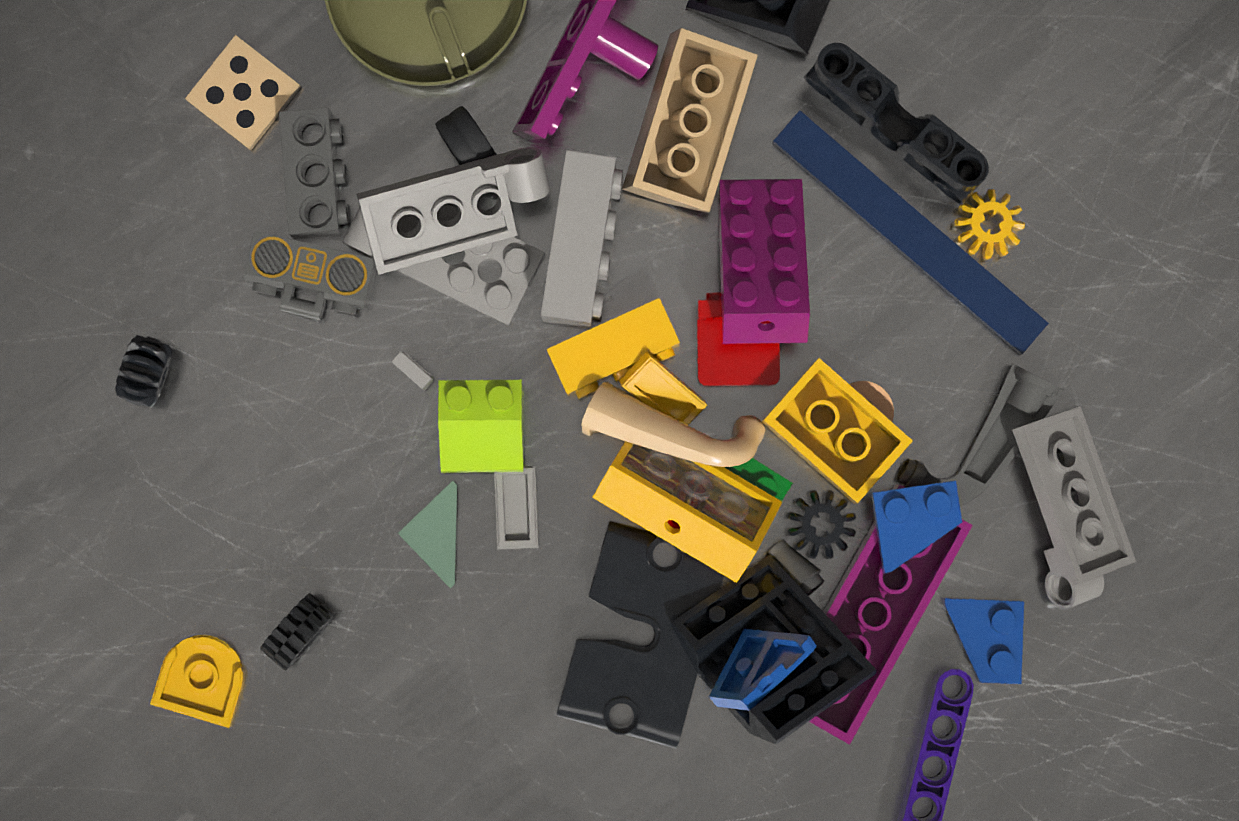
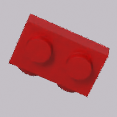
M721 292L706 293V300H698L697 357L699 383L703 386H763L777 384L780 380V343L723 344Z

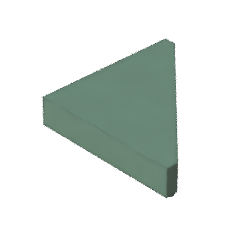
M454 481L444 488L398 532L401 538L449 588L456 584L458 485Z

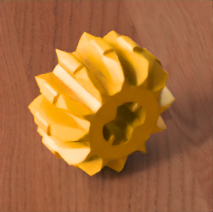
M988 189L984 202L978 192H974L970 196L972 206L967 203L959 205L958 210L967 218L955 219L953 226L966 228V232L960 234L956 239L958 243H963L970 238L973 243L968 248V254H975L981 246L983 247V259L989 260L993 255V247L1003 257L1008 254L1006 243L1013 246L1019 244V237L1012 231L1023 230L1025 223L1012 220V217L1018 215L1022 209L1020 206H1014L1008 210L1006 205L1011 198L1009 194H1004L999 202H996L995 190ZM984 215H988V220L992 217L996 219L998 225L993 229L994 234H990V229L986 232L982 230L980 224L985 220Z

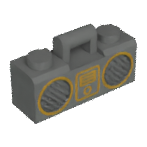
M254 230L243 279L253 283L252 291L276 296L277 289L283 290L280 311L321 320L326 300L333 302L332 310L356 315L357 308L368 310L377 271L373 258ZM295 288L317 293L315 302L293 297Z

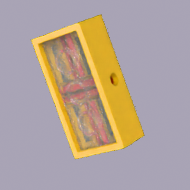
M626 441L592 497L736 583L758 551L782 504V501L724 467L693 462Z

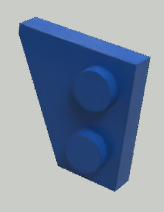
M956 481L871 493L883 573L892 572L962 523Z
M943 598V606L948 612L961 646L969 658L977 681L980 683L1022 684L1024 601Z
M744 629L709 698L716 707L749 711L806 659L817 645L809 635Z

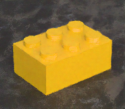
M820 358L810 366L762 421L765 426L853 504L859 503L913 442L911 438Z

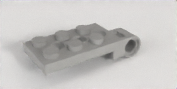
M526 147L368 190L356 195L378 275L518 236L510 200L516 203L536 201L548 195L550 187L542 151L538 148ZM486 192L496 193L498 200L494 207L488 210H482L477 207V201L482 194ZM453 203L458 206V213L453 219L442 221L437 218V212L442 205ZM411 214L418 217V224L412 231L401 232L397 229V222L404 215Z

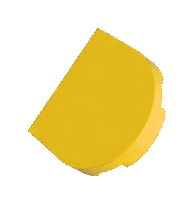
M195 635L182 640L167 653L150 704L230 728L245 681L244 665L239 653L230 643L213 635Z

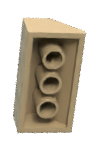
M683 28L671 33L622 189L658 202L707 213L710 212L758 55Z

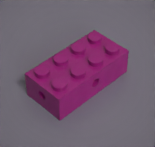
M802 179L719 180L718 219L723 344L807 343L810 303Z

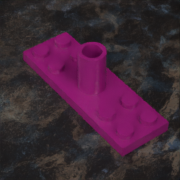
M580 0L512 132L526 140L545 139L547 134L553 135L563 118V113L559 111L566 97L571 99L577 92L582 81V77L578 74L589 53L639 80L653 63L659 45L609 16L616 0Z

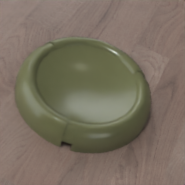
M325 0V4L336 34L343 45L360 63L389 80L412 86L427 87L452 84L457 80L468 76L471 77L495 61L507 48L518 31L525 14L527 0Z

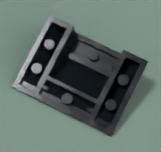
M771 555L745 571L737 583L732 580L671 622V626L698 676L711 690L714 688L744 629L802 634L811 637L817 645L814 651L755 707L749 711L728 708L749 734L773 744H778L876 674V668Z

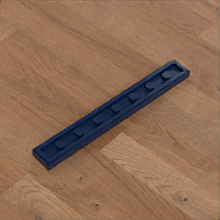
M799 110L773 140L772 143L1019 355H1022L1049 324L803 112Z

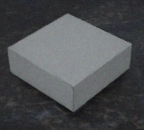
M400 351L392 360V363L424 391L435 381L429 372L404 351L403 353Z

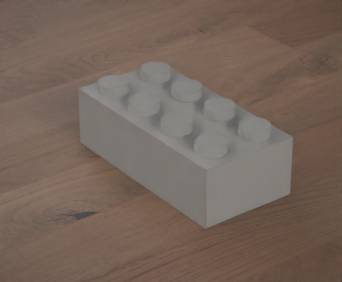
M566 150L541 309V318L544 323L592 329L593 320L601 321L604 293L598 292L599 280L607 281L611 259L610 252L604 251L606 239H614L617 211L610 210L612 199L620 200L623 182V170L616 169V157Z

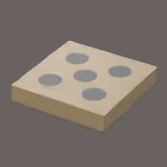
M235 35L185 99L245 147L252 150L277 119L279 112L284 110L301 86Z

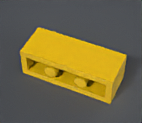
M660 298L554 345L548 348L547 352L567 396L576 393L579 400L595 393L599 388L598 383L613 376L615 382H619L647 351L660 362L674 357L673 348L678 347L680 341Z

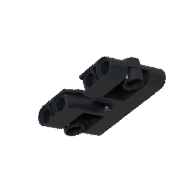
M834 42L826 45L821 50L816 63L804 76L805 81L809 84L812 95L939 198L948 203L963 205L989 173V165L984 155L935 115L926 114L916 118L898 103V86L849 46ZM850 106L854 108L857 112H859L861 115L854 113L851 110ZM915 158H916L918 161H920L923 165H925L926 167L919 165V164L915 161Z
M609 520L590 588L589 598L623 617L651 625L654 630V638L645 646H638L620 640L577 639L556 717L608 730L617 735H626L676 749L682 734L697 672L675 634L671 622L719 590L722 586L724 575L675 546L673 547L676 556L673 563L665 567L659 566L654 561L653 551L658 544L668 543L667 541L650 531ZM617 704H626L633 711L630 722L622 726L613 724L609 719L611 708Z

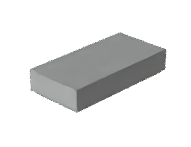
M524 466V472H494L497 550L539 548L536 466Z

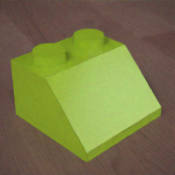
M438 380V429L441 473L524 472V391L522 380Z

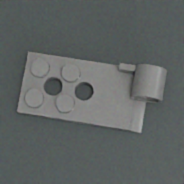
M444 204L439 208L437 218L442 221H449L457 215L458 209ZM359 207L342 243L367 257L373 258ZM411 214L404 215L398 220L397 229L401 232L412 231L418 224V217ZM515 237L465 250L464 259L456 265H450L440 257L395 271L498 322L510 326L544 258L545 252ZM488 260H494L502 267L501 277L493 283L484 282L479 277L481 264Z
M1079 406L1012 429L1054 546L1044 551L1050 568V572L1045 578V590L1050 601L1056 607L1063 610L1099 597L1104 589V574L1136 562L1082 408ZM1057 448L1064 455V466L1057 459ZM1071 487H1073L1078 494V505H1076L1071 498Z

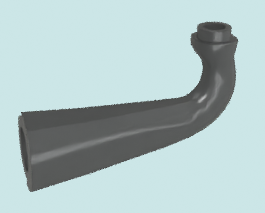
M1012 363L996 402L959 471L949 478H936L928 472L922 461H913L907 458L898 472L897 480L902 482L901 485L906 488L956 481L960 506L971 502L993 483L1019 452L1012 429L1044 419L1064 390Z

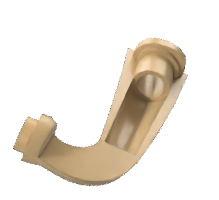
M607 381L603 382L593 395L581 424L582 433L588 436L600 432L664 454L719 467H733L748 462L755 455L765 434L762 421L756 416L747 415L741 416L735 422L732 433L733 438L726 440L712 438L644 404Z

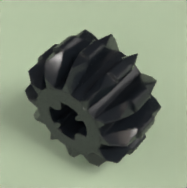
M136 335L131 339L123 356L116 379V395L125 399L128 403L138 406L151 407L160 396L168 374L172 356L171 347L162 343L159 339L150 336Z
M812 490L809 492L812 506L809 507L801 498L795 500L796 506L803 513L802 515L795 512L787 513V519L799 521V527L789 528L786 532L788 536L802 534L803 537L794 545V548L798 551L803 549L808 542L812 543L809 549V558L815 559L818 555L819 547L822 545L826 559L833 558L831 543H834L841 551H845L848 546L839 538L840 535L855 536L856 531L852 528H844L843 522L855 520L856 515L855 513H847L841 516L840 511L848 504L845 498L839 500L834 507L831 506L834 498L833 491L827 490L824 495L823 504H820L817 491ZM819 513H825L826 521L832 524L830 532L823 531L824 536L822 537L816 535V527L810 525L813 517H820Z

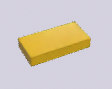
M648 351L619 380L621 386L636 399L686 425H689L707 406V403L700 395Z

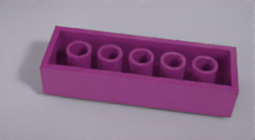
M901 484L894 485L892 490L902 489L906 487H904ZM962 519L961 524L892 572L883 573L876 522H873L823 612L876 668V674L809 721L810 723L850 745L971 530L972 524Z

